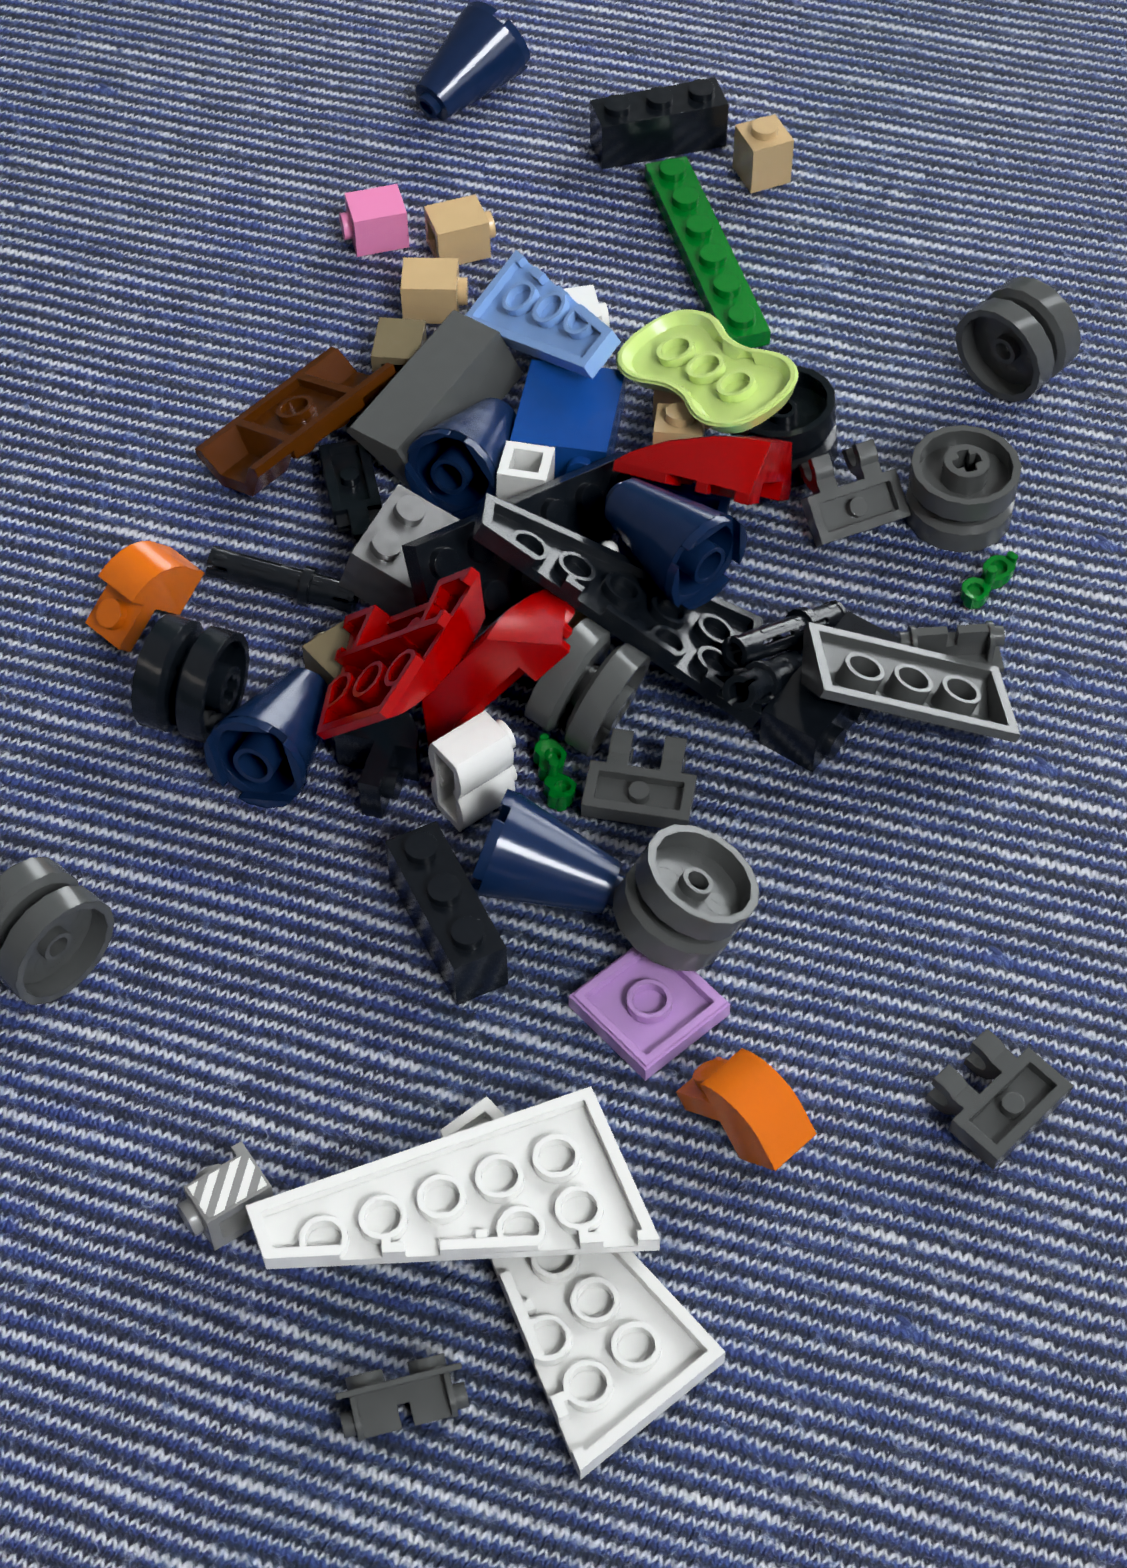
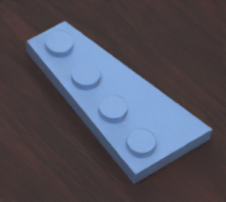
M515 250L466 313V316L499 331L507 347L590 379L595 377L621 343L611 328L582 304L574 301L568 292L559 285H555L538 267L531 265L517 250Z

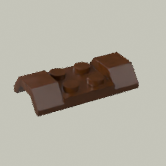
M330 347L197 446L195 452L222 486L253 497L288 470L291 457L297 459L310 453L316 444L332 431L345 426L352 416L357 417L394 378L396 374L394 365L385 363L371 375L363 374L354 369L338 348Z

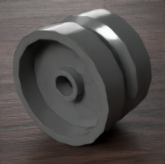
M1020 276L1006 281L987 300L980 302L966 313L957 325L955 340L959 358L965 369L983 390L998 399L1018 402L1030 398L1050 378L1055 377L1074 360L1079 352L1081 336L1078 321L1069 304L1054 288L1038 279Z
M974 426L942 427L925 435L915 446L910 465L909 484L906 492V501L911 516L906 517L908 526L921 540L943 550L959 553L979 551L997 543L1010 527L1022 468L1017 451L1005 438L985 428Z
M585 618L573 628L572 634L564 640L571 646L570 652L539 678L527 702L524 715L528 720L547 732L561 726L569 717L564 730L565 742L589 757L603 744L628 710L651 661L648 655L628 643L614 649L607 657L610 648V632L590 619Z
M674 824L658 830L614 891L612 910L618 927L636 950L651 961L676 971H698L714 963L733 935L740 930L758 905L759 885L749 863L734 846L719 835L693 825Z
M31 857L11 866L0 875V979L19 999L30 1005L50 1003L68 994L86 979L102 959L111 941L115 923L111 908L94 893L79 885L75 877L49 857Z

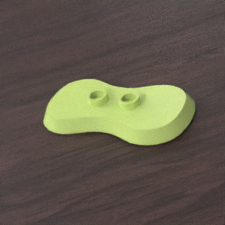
M683 309L673 311L654 319L635 332L622 345L616 357L617 368L626 378L644 388L670 392L680 396L695 419L710 429L722 433L744 432L763 423L777 413L790 399L797 384L799 374L796 365L787 356L774 351L755 349L739 344L729 337L716 317L698 310Z

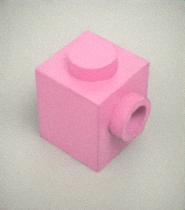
M397 184L344 193L346 212L339 213L341 231L344 240L352 239L357 257L410 247L407 211Z

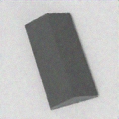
M453 310L348 428L347 432L411 490L405 477L404 467L408 462L407 451L410 444L423 432L485 398L502 400L523 376V373L499 331Z
M807 622L803 634L801 684L818 697L1015 743L1020 737L1019 728L999 667Z

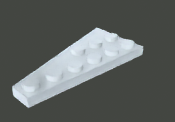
M591 1086L246 1205L248 1218L266 1270L660 1250L658 1233Z
M486 1096L440 1130L441 1138L505 1115ZM633 1252L490 1259L580 1480L725 1362L726 1352Z

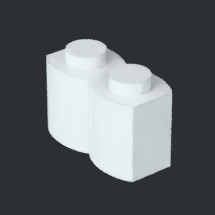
M485 710L432 742L428 749L429 761L434 774L431 781V789L435 804L459 832L502 806L501 802L507 789L515 791L514 781L517 780V772L513 765V748L516 747L515 737L504 721L500 719L495 721Z

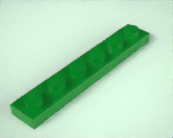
M687 156L668 158L663 161L645 164V180L706 312L716 317L729 337L739 344L750 348L770 345L771 330Z

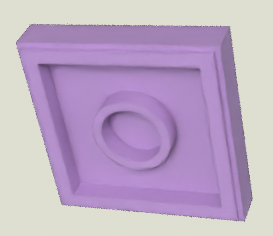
M634 947L568 996L569 1007L645 1081L730 1015L731 1005L695 971H676L654 963Z

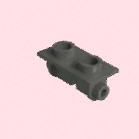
M986 621L985 624L957 625L956 632H948L947 626L924 628L908 626L907 631L898 632V635H896L901 638V644L997 666L1000 672H1004L999 646H1004L1005 643L1004 627L1002 625L994 626L993 621Z
M442 1353L407 1362L410 1374L407 1376L385 1381L383 1370L378 1369L346 1377L347 1391L335 1394L336 1400L349 1397L351 1410L339 1413L344 1438L357 1436L360 1442L366 1438L401 1430L402 1425L397 1405L408 1402L414 1426L448 1417H458L459 1409L470 1407L464 1382L452 1384L449 1373L462 1369L461 1362L447 1365L445 1355Z

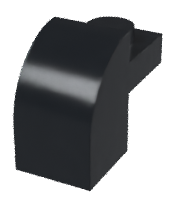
M407 711L392 718L334 737L338 764L363 770L358 781L362 815L383 819L390 799H398L403 780L409 779L419 782L421 760L418 730L415 721Z

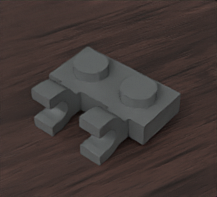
M873 439L855 444L851 448L842 451L848 469L857 478L855 482L838 487L829 453L811 458L808 462L798 465L804 483L813 493L812 496L800 501L816 547L911 516L896 468L882 473Z
M613 728L607 762L590 760L581 802V816L658 828H666L674 824L690 825L697 787V775L684 773L687 739L672 736L665 737L660 770L632 766L634 731Z
M987 1028L971 1043L970 1048L973 1052L965 1058L963 1064L978 1076L985 1079L993 1078L994 1080L979 1094L957 1070L948 1064L933 1078L932 1085L935 1088L927 1094L926 1100L940 1112L946 1115H956L952 1119L948 1130L994 1170L1070 1095L1074 1085L1029 1047L1020 1056L1016 1057Z

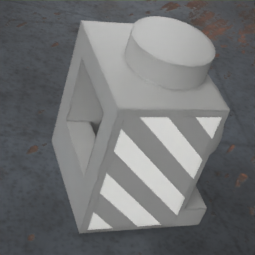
M242 1141L231 1147L233 1154L231 1160L222 1165L214 1164L206 1167L195 1176L191 1183L185 1185L183 1188L187 1199L176 1205L189 1232L194 1237L203 1232L214 1251L252 1229L246 1205L274 1196L271 1184Z

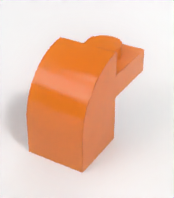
M140 541L131 544L111 558L99 573L98 577L105 581L107 586L85 623L117 649L131 652L155 610L180 615L205 572L169 546L153 541Z
M743 1048L729 1060L716 1057L701 1064L694 1071L692 1078L676 1091L685 1110L720 1121L740 1159L774 1171L780 1168L817 1134L798 1097L781 1075L759 1056Z

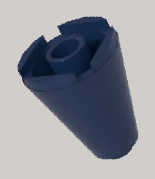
M474 1L470 2L462 10L415 88L418 97L416 102L421 111L428 117L447 119L518 77L527 69L528 66L525 64L530 60V52L524 38L509 19L502 24L495 18L493 14L497 9L490 4Z
M485 398L420 434L410 444L407 451L408 462L404 466L405 477L412 492L437 507L452 513L451 515L460 520L477 513V508L486 493L496 496V473L506 440L510 441L516 413L512 407L503 400Z
M637 478L617 483L606 496L604 512L606 520L669 602L677 607L683 605L688 610L696 609L709 602L730 581V578L724 575L732 560L740 565L747 544L746 529L733 516Z
M294 668L219 721L212 728L204 744L206 764L214 778L223 787L229 782L242 791L238 798L248 804L264 808L284 807L289 804L303 790L318 745L320 736L316 732L328 688L326 681L319 674L309 669Z
M507 789L501 802L502 807L497 819L494 818L472 874L473 879L470 883L476 894L483 897L602 915L606 905L613 907L614 891L625 877L619 874L622 863L519 792Z

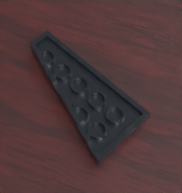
M629 452L613 453L505 501L599 543L612 529L604 514L606 496L614 485L632 477V475L613 471L614 460ZM475 513L402 545L416 607L429 602L439 579L469 567H473L480 573L486 617L475 637L476 639L508 609L529 595L546 588L473 539L476 520Z
M485 494L477 508L473 533L474 540L563 601L568 602L573 608L623 642L648 655L652 662L750 729L753 728L762 716V704L754 703L747 709L738 710L731 707L735 701L739 700L738 698H734L729 702L725 701L723 686L726 680L733 675L740 674L741 670L745 669V667H740V669L730 668L722 657L721 646L727 637L739 635L762 626L761 616L716 596L696 609L688 610L683 605L677 607L669 602L637 560L491 494Z

